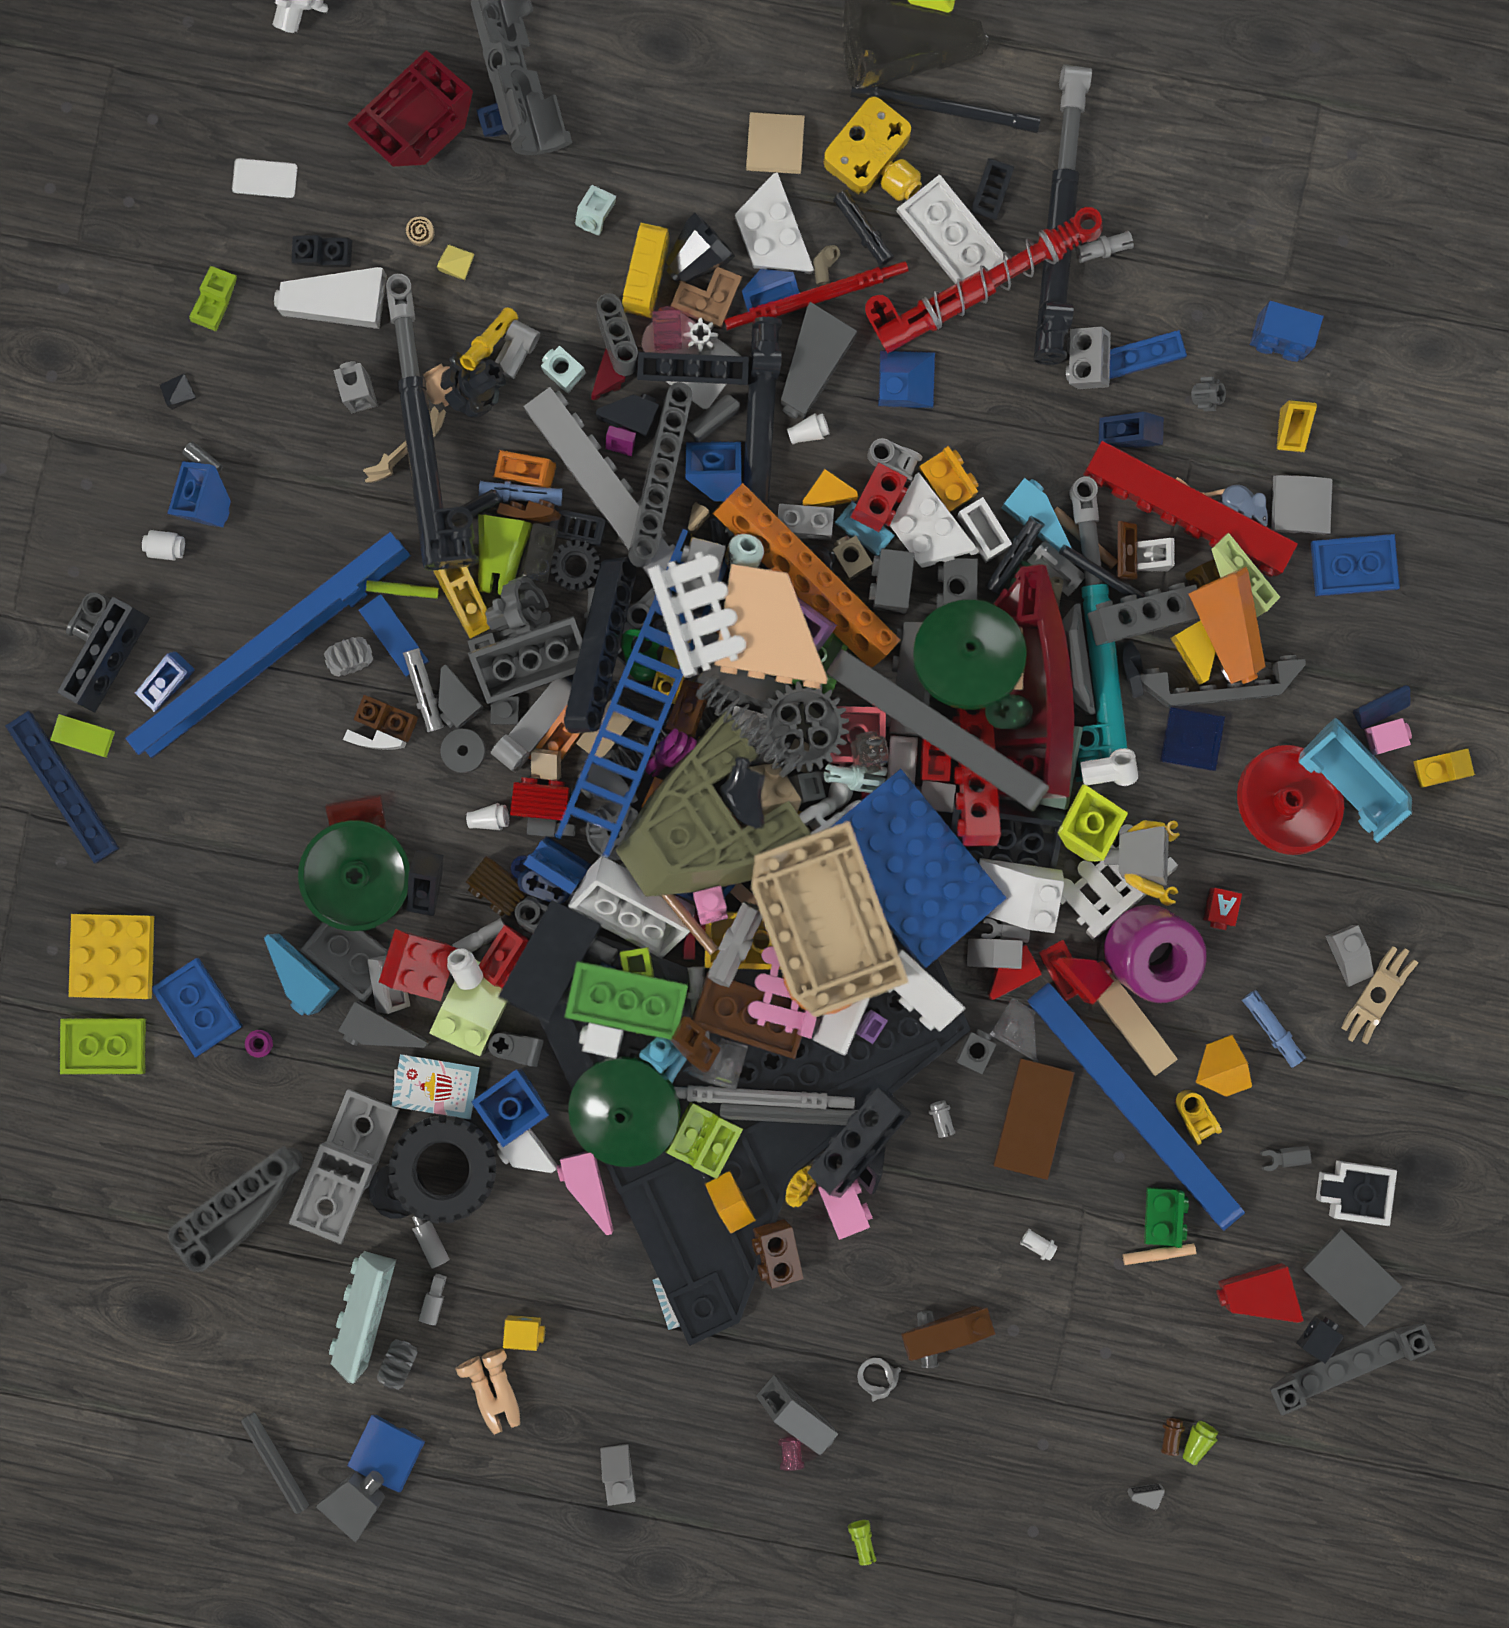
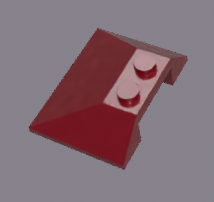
M426 50L348 123V126L392 167L425 165L465 128L473 91Z

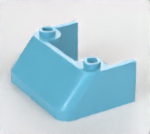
M1334 718L1300 753L1299 762L1310 773L1313 771L1322 773L1359 811L1358 813L1361 818L1358 822L1368 833L1374 832L1373 839L1376 842H1379L1412 813V797L1410 793L1337 718Z

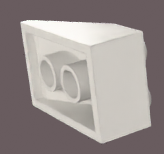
M980 858L979 865L1006 897L987 916L1025 929L1055 933L1064 886L1062 870Z

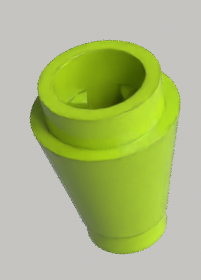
M1198 1421L1196 1425L1192 1426L1182 1457L1187 1462L1197 1465L1217 1442L1216 1436L1218 1431L1211 1425Z

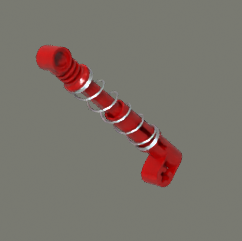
M1092 207L1080 209L1074 217L1069 219L1070 223L1065 221L1063 223L1064 227L1058 225L1057 231L1055 228H1046L1039 232L1038 243L1034 244L1030 239H1026L1027 249L1013 257L1007 252H1003V263L990 270L984 265H980V270L963 280L957 278L956 284L940 293L934 291L933 297L927 299V297L922 298V300L918 301L916 307L898 316L894 306L886 296H872L866 303L865 312L887 354L929 330H939V328H942L943 322L957 314L964 316L965 310L979 302L986 303L988 297L996 293L995 288L997 286L1009 290L1011 279L1020 273L1032 277L1034 266L1043 260L1056 264V262L1063 259V255L1067 253V248L1071 251L1073 249L1072 245L1075 247L1079 246V241L1083 244L1096 240L1100 237L1103 227L1102 218L1098 210ZM1085 220H1093L1096 223L1089 230L1081 227L1082 222ZM1029 268L1032 271L1031 275L1025 272ZM1006 281H1008L1009 284L1008 288L1002 285ZM880 307L884 311L887 320L894 318L882 326L880 325L883 322L876 311Z

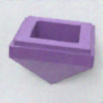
M870 1010L861 1017L856 1034L873 1044L888 1020Z

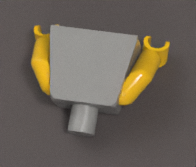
M1141 821L1128 829L1126 833L1120 834L1119 848L1109 849L1104 859V865H1119V873L1127 884L1144 894L1159 898L1162 904L1169 906L1176 903V901L1168 898V893L1177 894V888L1169 887L1164 889L1163 885H1167L1168 842L1174 841L1180 835L1179 833H1173L1170 829H1175L1178 823L1170 821L1165 826L1163 822Z

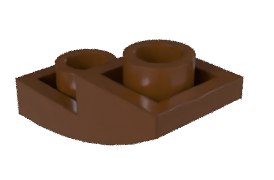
M539 499L538 503L529 501L527 507L513 501L509 505L500 503L497 513L504 518L530 523L551 522L559 520L561 516L554 509V504Z
M363 695L353 720L408 743L419 717Z

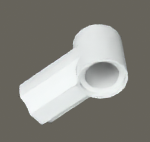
M1118 749L1109 758L1080 762L1085 785L1114 781L1118 785L1128 786L1135 783L1138 779L1135 754L1130 749Z

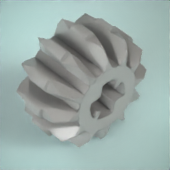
M351 637L350 639L335 643V645L328 647L324 653L327 668L330 669L331 674H334V676H345L362 670V668L369 666L373 660L370 645L367 644L366 639H363V637Z

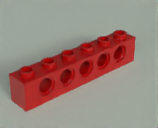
M992 705L973 709L977 712L975 715L968 714L965 711L966 709L951 706V708L956 710V716H952V722L969 734L976 735L979 738L978 740L995 750ZM959 763V767H955V784H960V793L956 794V808L961 810L962 819H958V836H963V846H997L1000 838L998 788ZM977 785L982 791L975 792L969 786ZM979 811L984 817H974L971 812Z

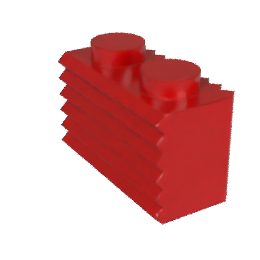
M521 778V783L514 782L510 815L562 821L569 804L571 790L564 787L565 782L548 780V785H538V779Z

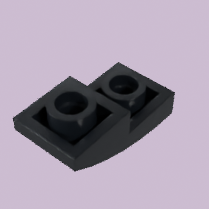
M319 235L293 236L291 263L316 267L351 268V239L322 238Z

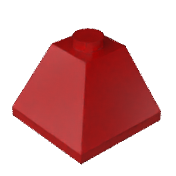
M1052 957L1049 959L1050 963L1086 1003L1094 1004L1114 982L1110 977L1112 971L1102 960L1098 963L1096 960L1064 957Z

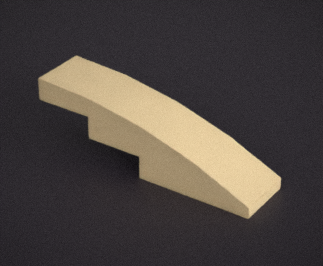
M1111 974L1110 977L1114 982L1097 1001L1117 1029L1127 1039L1134 1051L1139 1054L1152 1074L1156 1076L1178 1059L1124 987Z

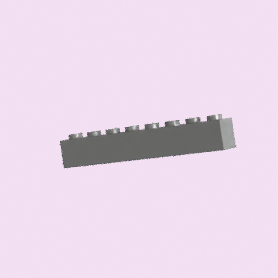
M549 387L524 405L525 411L629 550L640 501L636 503L630 495L634 491L625 478L620 481L614 472L617 468L608 456L603 459L598 452L601 446L591 434L587 437L581 428L585 425L576 413L571 415L565 406L568 405V402L560 391L554 393L551 387ZM642 522L643 526L646 529H655L654 525L651 522ZM663 529L653 560L649 565L642 567L650 579L648 569L659 565L665 571L675 549L674 544L668 546L664 541L663 537L666 534ZM636 548L637 552L640 555H649V552L646 548Z

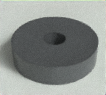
M454 730L444 738L441 744L442 760L448 768L455 772H472L479 768L485 759V744L482 738L471 730ZM461 746L468 748V753L465 756L459 755L458 750Z

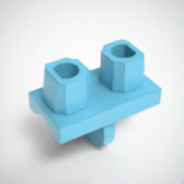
M656 1037L640 1052L639 1057L651 1063L659 1073H662L675 1062V1059L681 1055V1052L670 1039Z

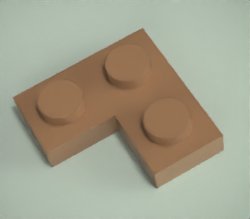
M718 267L715 269L707 291L681 281L670 307L672 310L699 320V318H702L704 323L709 324L712 322L714 327L722 329L724 319L727 317L742 281V276Z

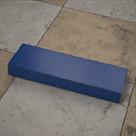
M1180 330L1110 349L1109 380L1186 358L1187 354Z
M380 594L359 609V612L408 678L410 673L403 653L420 647L385 598ZM420 649V654L423 659L424 665H426L427 663H429V660Z

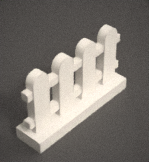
M702 552L695 554L696 560L676 566L674 561L668 563L669 569L665 571L659 565L648 569L683 675L687 678L698 675V667L702 666L703 671L711 669L709 663L730 657L731 662L738 660L737 654L743 652L746 648L745 639L741 636L731 637L728 627L734 625L737 621L736 612L731 609L722 610L719 600L724 599L728 595V587L722 582L713 583L710 577V573L715 572L719 568V561L713 555L703 556ZM703 577L704 587L685 593L682 583ZM673 586H675L678 594L676 597L672 596L670 590ZM711 603L714 613L695 620L692 610ZM679 614H685L687 623L682 624ZM718 630L721 631L723 640L703 646L701 636ZM688 641H694L696 650L691 651Z
M1129 824L1123 825L1120 828L1119 836L1122 833H1126L1133 826ZM1171 857L1168 858L1167 877L1178 866ZM1085 860L1078 865V873L1082 878L1074 884L1071 880L1064 879L1060 903L1063 905L1066 901L1080 916L1077 922L1081 926L1086 922L1089 926L1086 933L1094 941L1112 926L1123 913L1130 910L1147 894L1126 883L1119 873V865H1104V861H1101L1094 866L1092 862ZM1107 866L1122 880L1115 887L1101 873ZM1086 884L1101 898L1095 905L1080 891ZM1125 887H1128L1131 891L1123 897L1120 892ZM1107 905L1110 910L1102 915L1099 910Z

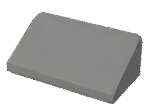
M385 955L368 959L367 962L376 1010L379 1013L389 1014L410 1007V1001L407 992L395 990L379 983L387 957Z

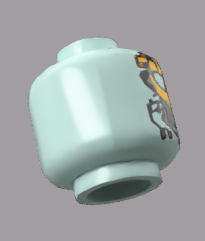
M750 534L736 535L731 539L725 553L727 567L731 570V565L734 564L758 568L764 555V547L755 536Z

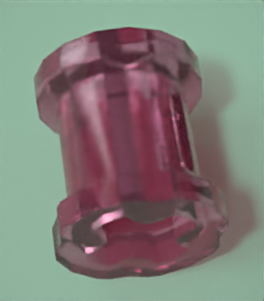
M796 1437L779 1439V1445L782 1446L780 1469L792 1471L805 1468V1464L801 1460V1445L803 1443Z

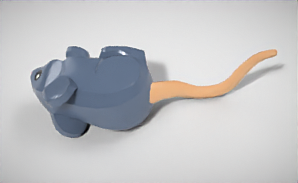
M1178 477L1176 478V480H1178V481L1184 483L1185 485L1189 486V485H1188L1187 483H1185L1182 479H1180V478H1178ZM1232 485L1225 489L1203 493L1208 497L1221 495L1220 503L1265 527L1267 526L1266 498L1262 493L1254 495L1248 488L1242 485Z

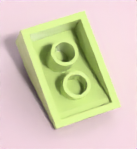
M484 977L477 987L468 990L460 989L454 981L429 1033L475 1055H483L507 1004L498 998L502 988L493 986Z

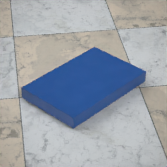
M1395 534L1311 542L1315 597L1400 589Z
M195 958L152 987V992L194 1057H198L243 1027L199 958Z

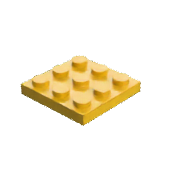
M71 914L69 997L152 999L154 916Z

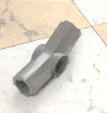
M743 901L731 928L728 927L718 948L720 951L707 976L713 982L729 988L741 961H744L754 941L753 936L756 929H758L763 919L758 906Z

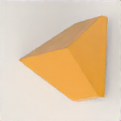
M1233 1035L1206 1044L1196 1083L1226 1097L1252 1087L1248 1062Z

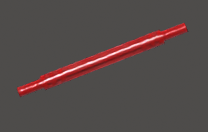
M903 261L882 269L876 267L872 270L857 273L854 276L777 301L749 308V312L724 319L725 327L727 330L754 322V319L758 317L776 318L779 315L807 307L810 302L816 304L856 290L865 289V287L881 284L884 279L908 272L907 263Z

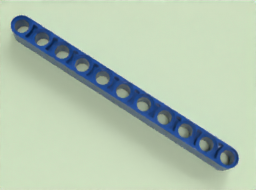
M1046 983L1027 1000L1031 1007L1216 1224L1225 1231L1245 1214L1234 1198L1052 985Z

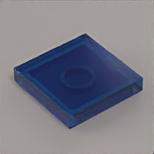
M1170 707L1160 762L1216 771L1225 717Z

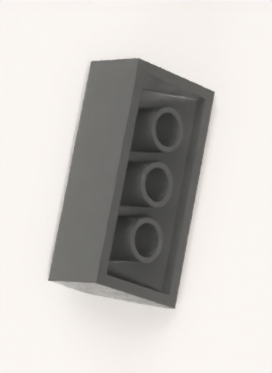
M574 616L468 652L487 704L574 674L583 638Z
M904 622L902 629L897 628L896 636L900 639L897 645H900L899 656H893L891 672H896L894 684L928 706L930 693L918 679L913 663L914 641L923 622ZM886 714V727H889V734L921 738Z

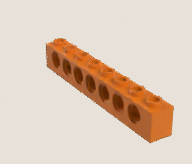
M743 483L713 513L735 536L750 534L759 539L764 547V555L761 562L768 569L777 565L783 573H787L795 584L793 587L797 597L835 623L837 626L833 633L865 665L872 669L900 641Z

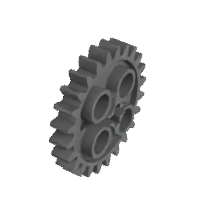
M799 681L796 682L795 690H792L788 684L785 685V694L776 690V701L771 698L767 699L771 709L762 708L761 710L763 714L767 715V718L759 719L758 723L765 720L763 725L766 726L765 729L759 731V735H763L770 728H773V731L762 746L769 745L781 735V739L769 755L778 752L785 746V737L789 735L796 736L799 740V747L795 750L787 748L777 763L798 751V754H801L803 758L797 764L796 771L799 772L802 765H806L807 771L811 772L812 764L814 763L819 769L823 768V759L828 763H832L833 760L830 753L840 755L841 752L836 746L846 745V741L840 737L841 735L849 734L847 729L842 728V725L848 723L849 719L841 718L840 715L846 711V708L837 709L836 705L841 699L831 700L832 690L823 694L821 693L822 685H820V689L816 688V690H812L811 687L802 689ZM799 702H802L804 706L805 724L811 725V728L806 732L809 751L804 750L802 729H797L796 727L801 723L798 708ZM812 704L821 706L823 710L822 717H811L808 712L809 706ZM784 708L793 709L796 715L795 720L792 722L784 721L780 715L781 710ZM818 731L826 735L827 742L825 745L817 746L812 740L814 732Z

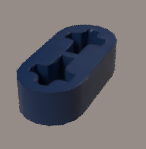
M532 869L524 870L518 877L517 883L520 890L548 902L553 900L561 904L570 896V893L560 887L558 888L562 890L561 894L554 896V893L547 891L548 885L557 887V885ZM534 876L535 881L541 882L540 888L531 886L529 889V884L526 883L527 878L532 879Z

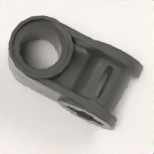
M99 593L87 594L83 598L76 614L70 620L66 634L69 636L75 635L87 641L111 598ZM101 599L103 607L100 612L96 613L93 609L94 602Z
M499 1031L490 1038L488 1048L490 1053L497 1058L538 1067L544 1039L525 1034ZM503 1037L505 1038V1043L509 1044V1048L505 1047L503 1051H498V1046L494 1044V1041L497 1042Z

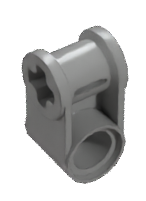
M884 438L875 440L867 454L868 460L872 465L877 466L879 462L908 477L906 482L912 481L913 477L911 475L917 462L923 458L914 450L902 447ZM876 447H884L888 452V457L885 459L877 458L874 454V449ZM906 460H908L906 468L903 469Z

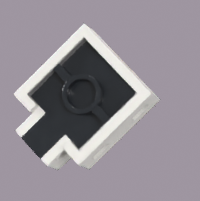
M1336 1160L1335 1174L1319 1172L1316 1199L1321 1202L1331 1203L1329 1216L1333 1218L1390 1226L1397 1170Z

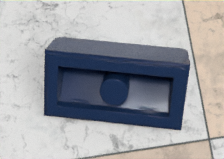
M1407 685L1399 687L1353 710L1354 712L1352 713L1359 727L1364 729L1409 707L1410 687Z

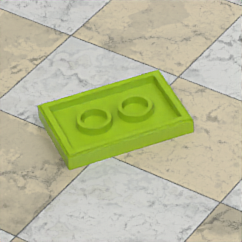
M146 1018L60 1019V1074H145Z

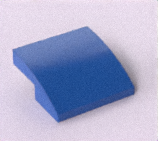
M545 837L540 841L536 850L528 856L524 863L525 866L570 894L582 882L588 869L592 866V864L549 837Z
M371 1415L347 1466L366 1477L371 1471H377L384 1478L383 1486L401 1492L425 1441L405 1428H397L380 1416Z

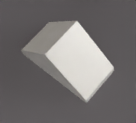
M1174 538L1137 542V571H1169L1174 567Z

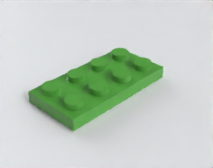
M577 961L565 1017L671 1040L680 1023L688 985Z

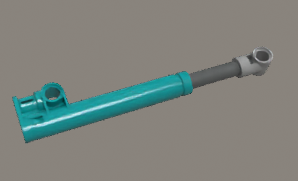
M1081 477L1075 481L1069 491V496L1073 503L1075 524L1079 525L1082 555L1101 567L1096 522L1099 521L1096 496L1098 486L1094 479ZM1077 486H1087L1090 496H1080L1077 492ZM1084 570L1086 586L1081 588L1082 599H1084L1083 609L1097 725L1083 727L1082 732H1086L1091 736V744L1088 747H1084L1081 744L1079 746L1077 757L1079 776L1076 777V782H1083L1080 762L1109 758L1114 751L1127 749L1115 641L1096 646L1087 615L1097 610L1095 605L1110 601L1108 598L1109 587L1108 584H1103L1102 580Z

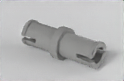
M1129 231L1111 237L1101 236L1097 241L1079 245L1076 247V251L1080 252L1076 253L1077 259L1080 263L1098 257L1108 258L1112 253L1132 249L1133 243H1129V241H1133L1132 235Z

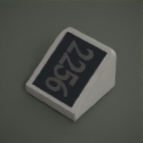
M1152 1484L1129 1488L1127 1492L1133 1501L1156 1510L1159 1507L1165 1489L1161 1484Z

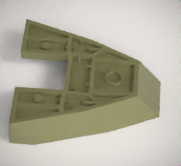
M727 711L699 737L695 748L672 769L651 794L616 849L617 854L645 897L698 892L718 886L725 887L753 880L756 855L812 835L789 801L764 816L765 823L762 829L747 826L741 830L713 788V785L730 775L732 765H735L736 757L749 758L750 762L758 758V754H756L753 746H748L749 740L747 737L740 738L741 728L735 731L731 730L734 719L728 723H723ZM729 713V715H728V717H727L726 720H728V719H730V718L732 717V715H731L730 713Z

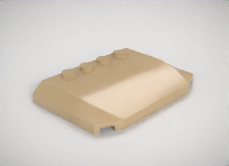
M849 821L755 856L752 880L753 893L790 993L814 1017L909 983Z

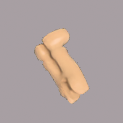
M504 1349L493 1350L482 1356L484 1366L490 1373V1379L497 1394L496 1398L493 1396L488 1385L489 1382L484 1375L479 1356L469 1359L456 1367L458 1376L471 1378V1385L473 1390H475L477 1403L483 1419L494 1435L502 1432L501 1422L498 1414L505 1411L511 1428L520 1425L519 1407L507 1379V1374L502 1369V1363L507 1359Z

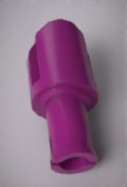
M674 728L656 746V754L648 760L645 771L649 775L652 773V777H656L667 766H676L697 745L696 740L693 737L687 739L686 733L678 732V729Z

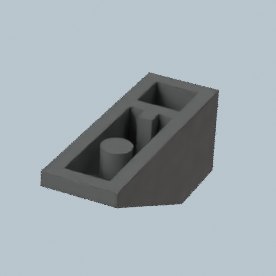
M361 1001L354 1002L338 1030L344 1034L343 1039L355 1046L360 1043L362 1045L425 1048L431 1042Z

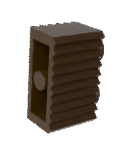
M489 856L484 857L466 880V883L470 885L468 891L480 900L483 896L492 903L490 908L501 917L504 914L512 916L516 906L528 895L518 887V879Z

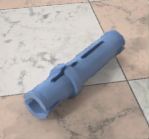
M480 481L479 496L494 489L499 493L503 503H509L510 501H532L538 503L539 499L554 505H562L563 488L511 484V481H505V484Z
M1257 990L1250 992L1242 999V1002H1244L1272 1040V1046L1278 1048L1291 1068L1306 1058L1291 1037L1293 1035L1282 1027Z

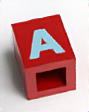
M1210 888L1203 920L1211 922L1210 927L1226 930L1227 926H1236L1242 894Z

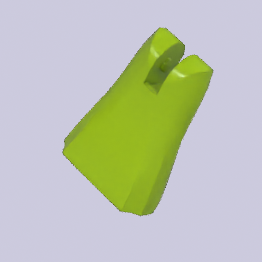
M478 515L479 592L491 593L494 573L500 574L498 579L499 595H501L503 585L516 578L519 563L531 532L532 523L496 516Z

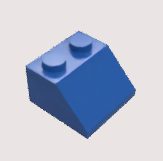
M516 1069L471 1102L503 1148L549 1115L537 1090L522 1069Z

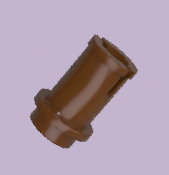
M1167 1418L1166 1423H1163L1165 1433L1161 1452L1170 1456H1178L1181 1433L1185 1431L1182 1420Z

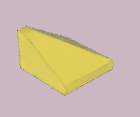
M448 245L437 268L440 272L465 280L474 254Z

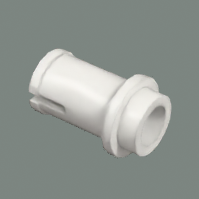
M1031 1229L1026 1231L1020 1242L1021 1245L1039 1254L1042 1260L1046 1258L1049 1261L1058 1247L1054 1244L1053 1240L1048 1241L1031 1231Z

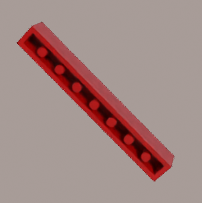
M1101 441L1083 474L1094 479L1098 487L1104 485L1111 489V493L1122 500L1128 498L1136 502V507L1147 513L1153 511L1161 515L1160 519L1163 522L1172 526L1178 524L1184 527V532L1194 538L1199 539L1200 536L1210 541L1209 545L1211 547H1214L1229 533L1253 564L1258 566V570L1268 577L1278 576L1283 573L1298 544L1104 441Z

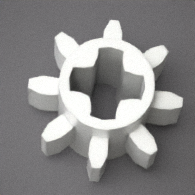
M699 318L698 323L694 325L688 322L690 333H683L684 339L690 340L688 349L691 350L695 347L698 349L699 354H702L703 349L707 347L713 350L711 340L718 339L717 333H711L713 323L711 322L707 325L703 323L702 318ZM700 331L704 334L703 341H698L697 338Z

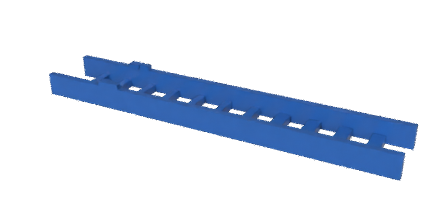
M682 530L669 563L673 561L680 565L685 563L681 562L683 552L680 550L688 533L687 530ZM725 559L720 568L717 582H722L727 570ZM675 586L670 588V590L677 592ZM657 595L654 597L555 837L561 838L570 814L610 830L612 833L602 855L605 858H608L683 677L681 666L678 670L638 653L644 638L675 650L669 634L649 626L654 613L663 616ZM712 604L705 605L701 617L708 615ZM679 614L682 624L687 623L685 614ZM691 640L689 643L691 651H693L695 647L693 640ZM633 663H639L675 678L669 695L627 679ZM623 687L665 703L658 721L618 705L617 701ZM612 713H618L654 728L648 746L606 730ZM602 737L644 754L637 772L596 756L595 754ZM594 763L632 779L633 782L629 792L626 791L625 796L622 797L586 782L591 764ZM584 789L622 805L623 807L616 824L575 808L574 805L580 790Z
M389 532L125 739L138 755L146 751L150 758H153L348 605L353 607L368 595L366 593L367 580L380 581L411 557V555L401 542Z

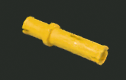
M504 308L484 333L474 338L469 350L460 358L464 368L472 371L483 358L490 356L493 352V347L508 331L511 323L514 320H518V315L513 309Z

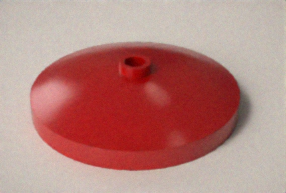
M1281 745L1263 751L1247 764L1238 783V807L1246 827L1260 843L1271 850L1283 854H1306L1328 843L1337 833L1344 814V797L1322 773H1317L1316 771L1310 773L1299 762V757L1305 748Z

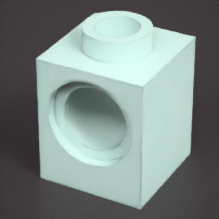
M560 346L555 351L553 349L549 350L542 359L543 364L541 367L543 372L566 393H569L586 374L584 367ZM560 362H565L569 365L568 370L562 374L556 373L554 371L555 366Z

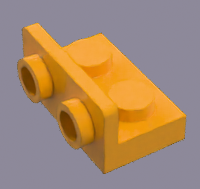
M947 446L941 453L920 465L919 470L948 511L952 512L974 498L978 493L976 488L979 485L975 477L971 473L966 474L961 466L964 462L960 454L956 450L951 451L949 446Z

